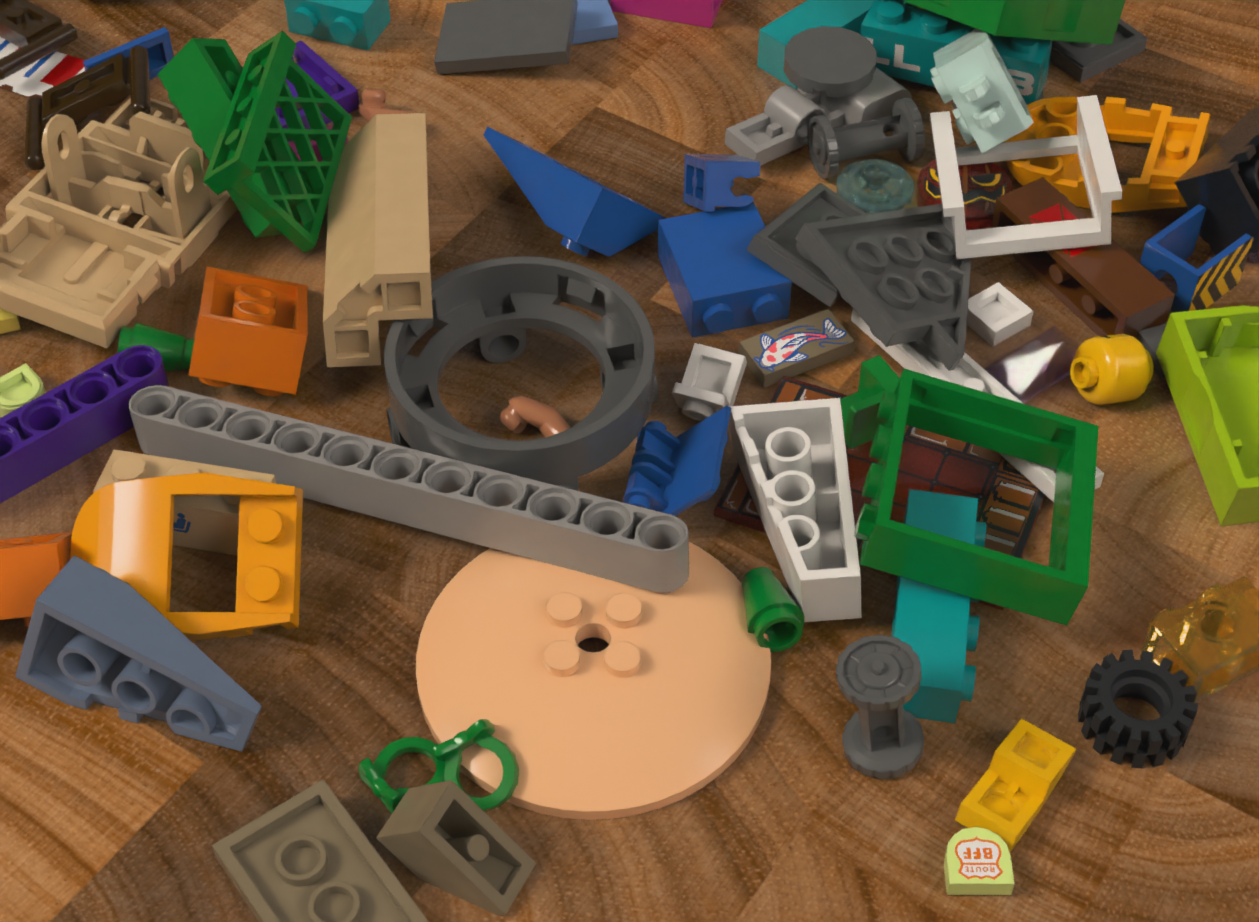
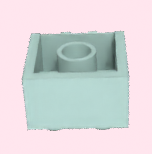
M975 29L933 53L936 67L930 69L933 76L931 79L943 102L947 103L953 100L957 106L956 109L952 110L956 118L954 121L967 145L976 141L979 149L984 153L1026 130L1034 123L1021 93L987 32Z

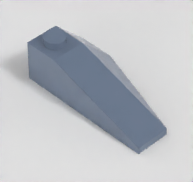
M73 556L36 599L16 671V678L71 706L87 710L92 702L118 709L119 719L137 724L143 716L167 722L175 734L243 751L249 741L262 706L128 583L101 568H97Z

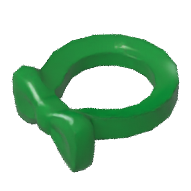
M480 719L466 731L459 732L454 738L432 749L435 758L439 761H445V781L452 780L465 793L466 791L461 786L459 779L463 750L477 743L479 746L491 750L499 757L503 766V778L499 787L491 795L483 798L467 794L483 811L487 812L501 807L511 798L518 784L519 766L515 754L508 745L492 736L495 732L494 724L487 719Z
M405 737L388 744L379 753L374 764L369 758L363 759L359 763L358 772L360 779L372 789L373 794L382 800L388 811L392 814L409 788L393 789L384 780L391 762L397 756L408 752L425 754L432 759L436 766L433 778L425 784L428 785L445 781V761H439L434 757L432 748L437 746V744L433 741L421 737Z

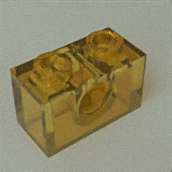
M1245 576L1223 587L1219 584L1213 585L1203 591L1195 601L1177 610L1174 607L1162 610L1147 626L1148 633L1140 658L1144 650L1154 653L1151 662L1160 665L1164 657L1174 662L1170 673L1175 674L1182 669L1189 676L1185 687L1194 685L1197 692L1194 703L1259 671V591Z

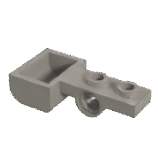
M878 68L873 73V80L866 88L855 94L837 98L826 97V91L814 89V94H811L799 88L795 89L791 85H784L772 93L766 102L763 113L726 128L724 144L739 156L759 161L761 166L807 145V128L810 118L814 116H826L832 128L892 116V108L895 101L903 98L912 99V96L907 89Z

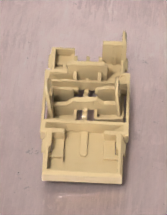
M130 98L106 120L105 124L91 120L78 134L74 120L69 116L56 114L51 117L45 126L41 142L45 167L5 208L7 222L0 227V309L108 348L120 334L121 327L127 326L137 315V306L140 303L143 304L161 286L170 288L175 282V274L181 275L187 267L192 266L218 236V231L238 208L227 190L217 195L203 183L209 160L203 150L195 143L191 130L186 128L185 120L178 119V110L175 106L150 98V114L140 111L133 115ZM61 133L63 149L59 152L57 140ZM141 179V180H144V181H147V182H150V183H149V184L142 183V182L138 183V181ZM160 187H163L164 196L162 197L156 192ZM50 192L52 194V199L46 197ZM132 213L144 215L133 228L122 225Z

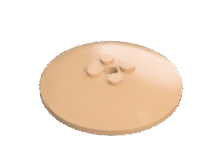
M689 542L688 581L681 588L666 593L645 590L489 548L463 567L437 597L423 625L416 654V679L419 701L425 721L438 745L454 738L459 732L466 731L480 719L489 720L495 726V732L492 736L508 745L515 754L519 766L518 784L507 802L540 814L583 820L615 819L657 810L686 798L717 778L737 759L756 731L766 707L771 677L770 649L760 647L755 634L748 633L741 582L719 560ZM764 633L763 636L769 641L768 635ZM597 637L605 640L609 645L600 652L592 653L582 650L578 647V644L584 639ZM477 743L463 750L460 771L475 784L492 794L499 787L503 778L501 760L494 752L479 746Z

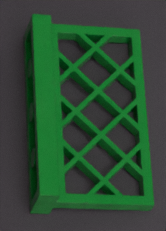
M282 30L248 53L203 183L217 195L231 187L305 253L316 246L352 116L292 60L296 43ZM285 78L294 85L298 97L292 96ZM275 108H281L289 129L282 128ZM298 109L304 110L311 129H305ZM321 112L334 123L332 130H327ZM265 140H271L278 161L271 160L264 142ZM287 140L294 141L301 161H295ZM310 141H316L323 161L317 160ZM254 173H260L268 195L251 181ZM277 173L284 174L291 194L285 195ZM300 173L307 174L313 194H308ZM290 206L297 207L303 227L294 219Z

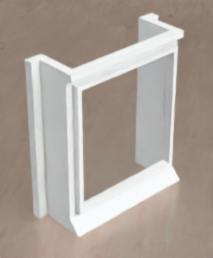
M1097 95L1077 97V135L1004 142L984 153L981 152L978 145L955 148L950 111L930 113L944 217H952L956 259L1111 244L1112 200L1122 199V188ZM1067 154L1078 155L1093 218L966 230L958 166Z

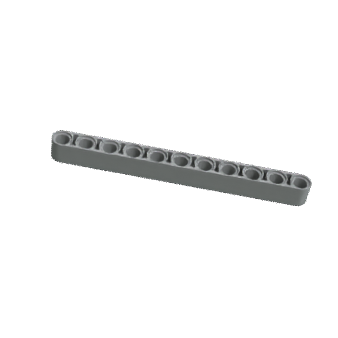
M154 385L145 387L132 395L129 400V410L138 443L142 452L147 455L274 474L277 484L303 489V498L653 592H672L681 588L688 581L689 531L687 525L680 518L670 514L168 386Z

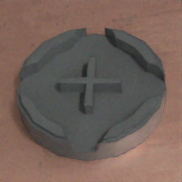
M821 26L806 29L793 36L785 46L784 73L792 84L807 93L814 94V89L826 91V97L837 98L852 95L866 88L873 80V73L876 71L877 51L871 42L859 33L845 28Z

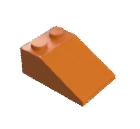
M207 266L188 376L198 377L202 383L214 387H227L231 383L249 386L255 392L265 396L277 397L283 395V393L296 395L308 336V285Z

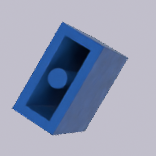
M754 202L743 207H724L715 209V212L703 211L658 220V258L691 338L789 318L792 281L747 251L753 236L765 227Z

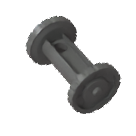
M911 98L895 101L892 108V116L832 128L828 118L819 115L810 118L807 128L811 161L818 176L823 179L833 178L837 175L839 161L898 149L903 159L910 162L919 160L923 156L925 149L922 117L917 105ZM893 131V135L886 136L884 134V132Z
M873 635L871 637L859 638L856 642L850 643L845 648V651L841 652L838 664H836V678L840 692L845 695V698L850 703L856 704L858 707V712L851 716V720L847 721L844 727L842 743L845 757L855 770L862 772L863 775L877 777L878 779L895 778L903 775L905 772H909L921 759L924 749V734L921 724L915 719L913 714L905 711L903 704L910 701L920 687L922 677L920 659L909 644L893 636Z

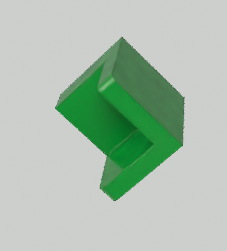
M880 355L861 362L858 392L840 399L845 444L849 449L873 440L878 425H885V422L876 419L883 392L894 393L899 376Z

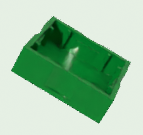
M1126 0L902 1L995 36L1112 45Z

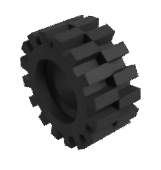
M1122 650L1119 661L1111 653L1103 658L1101 666L1096 663L1091 669L1089 678H1087L1078 711V722H1084L1081 732L1085 739L1096 736L1093 749L1100 755L1107 748L1113 750L1110 761L1121 765L1123 756L1132 757L1131 768H1143L1146 757L1149 758L1152 767L1163 765L1166 756L1170 760L1176 757L1181 746L1184 747L1198 709V703H1194L1197 696L1194 685L1185 687L1189 676L1182 669L1175 674L1170 673L1174 662L1164 657L1160 665L1151 662L1154 653L1144 650L1140 660L1134 659L1133 650ZM1121 697L1142 699L1158 711L1160 718L1155 720L1132 718L1123 713L1116 706L1114 700Z

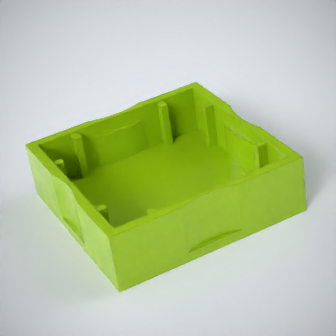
M1241 305L1171 313L1156 354L1220 526L1259 522V307Z

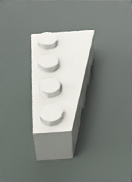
M840 398L730 406V428L734 455L791 595L804 614V622L862 618L861 574L857 539L854 537L855 522Z

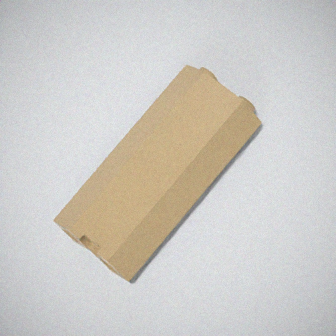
M425 113L376 114L344 145L328 201L323 308L327 367L381 365L380 320L433 318Z

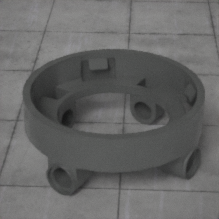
M518 256L490 259L458 268L431 282L432 319L394 320L391 325L384 349V365L390 407L386 408L392 444L578 491V477L605 465L625 450L645 425L652 403L658 402L654 336L644 311L637 301L616 282L603 274L572 262L545 257ZM561 302L570 303L590 310L603 318L598 323L578 311L559 306ZM433 326L441 329L426 344L418 358L407 354L416 341ZM526 327L546 329L564 334L585 346L600 363V381L603 394L595 408L573 427L540 439L514 441L496 439L479 434L465 427L452 417L443 405L438 393L439 379L444 367L451 357L463 346L477 338L482 356L486 360L494 363L508 362L517 358L524 351L527 343Z

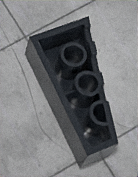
M1259 107L1251 109L1175 182L1189 210L1198 204L1206 208L1199 233L1201 238L1206 243H1209L1215 256L1246 233L1253 237L1249 253L1259 251Z

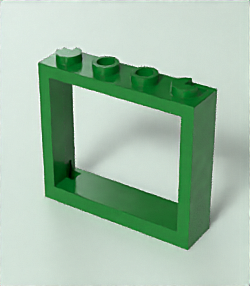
M903 368L894 393L883 392L876 419L885 422V425L879 424L876 429L869 457L878 459V464L871 463L862 491V496L871 499L870 504H863L854 534L855 538L863 540L859 564L1067 626L1088 589L1099 426ZM906 425L1057 469L1048 566L890 520Z

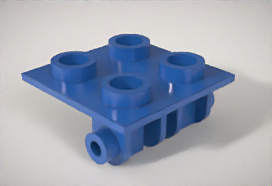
M728 405L677 437L669 433L663 423L659 421L647 422L637 436L636 453H634L632 458V466L629 471L623 503L676 517V515L696 503L705 502L711 498L718 489L721 480L719 473L723 451L728 441L727 430L731 407Z

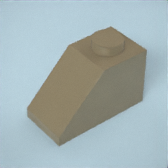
M452 780L409 788L376 837L420 880L498 916L506 915L536 865V862Z

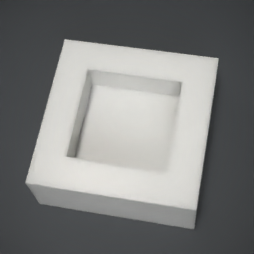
M999 282L968 299L967 325L991 346L999 344L1031 325L1033 310Z

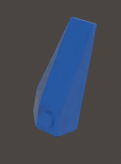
M488 126L484 132V137L546 226L564 235L560 244L580 255L587 257L590 249L610 257L658 230V220L666 219L663 215L601 185V183L565 166L563 163Z

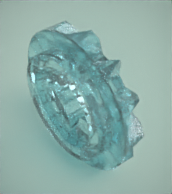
M878 159L857 161L846 166L837 178V194L867 214L901 210L904 205L911 204L914 183L911 176L902 167L892 162Z

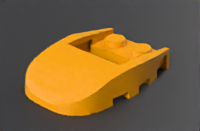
M1077 97L1044 98L1027 104L1034 123L1026 130L1004 142L1077 135ZM1106 97L1105 105H1100L1109 141L1151 143L1141 177L1128 178L1127 185H1121L1122 199L1112 200L1111 213L1188 207L1175 182L1201 158L1205 143L1208 141L1210 114L1201 112L1199 118L1172 116L1171 106L1152 103L1151 110L1148 111L1126 107V98ZM1077 154L1006 161L1011 174L1022 186L1043 177L1060 193L1064 194L1075 206L1090 209Z
M207 472L111 483L94 492L79 511L71 536L70 559L76 556L128 583L192 643H195L196 640L248 636L253 634V629L281 625L286 629L299 628L303 489L295 486ZM175 496L240 497L235 612H170Z

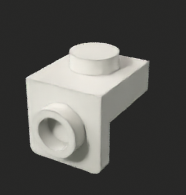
M694 343L682 383L676 382L672 391L677 406L682 408L681 412L689 418L703 421L727 405L733 406L746 368V357Z

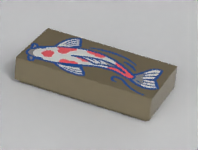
M826 309L740 341L738 354L746 357V365L763 388L784 379L854 354L855 340L833 313Z

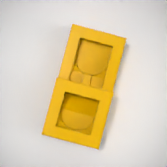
M1021 718L995 750L989 769L961 802L955 821L967 828H985L998 834L1007 844L1009 852H1011L1050 796L1072 760L1076 748Z

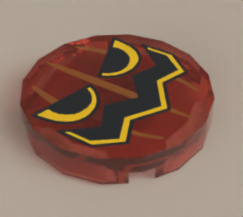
M936 160L931 161L920 171L915 192L918 207L942 204ZM992 162L958 166L966 229L975 230L990 227L996 198L1014 190L1010 176L1000 166Z

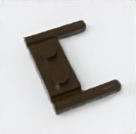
M0 0V37L20 47L17 51L0 59V80L75 41L78 38L76 29L70 23L62 25L61 18L28 0Z
M135 46L131 48L129 56L126 58L120 53L42 92V99L39 97L28 99L26 104L25 165L27 168L39 170L44 166L41 145L42 135L46 124L56 114L69 116L77 125L88 115L106 106H115L121 103L130 94L132 114L135 115L140 111L150 114L149 55L145 47Z

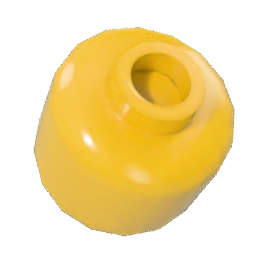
M1126 334L1096 336L1084 340L1077 348L1070 367V375L1078 392L1087 402L1095 405H1106L1138 399L1145 392L1148 383L1151 381L1154 366L1149 351L1145 349L1144 345L1137 338Z

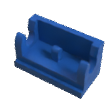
M685 154L683 202L709 212H715V207H743L750 204L754 200L752 196L745 194L735 196L730 188L734 185L733 179L736 177L747 179L760 176V162L739 155Z

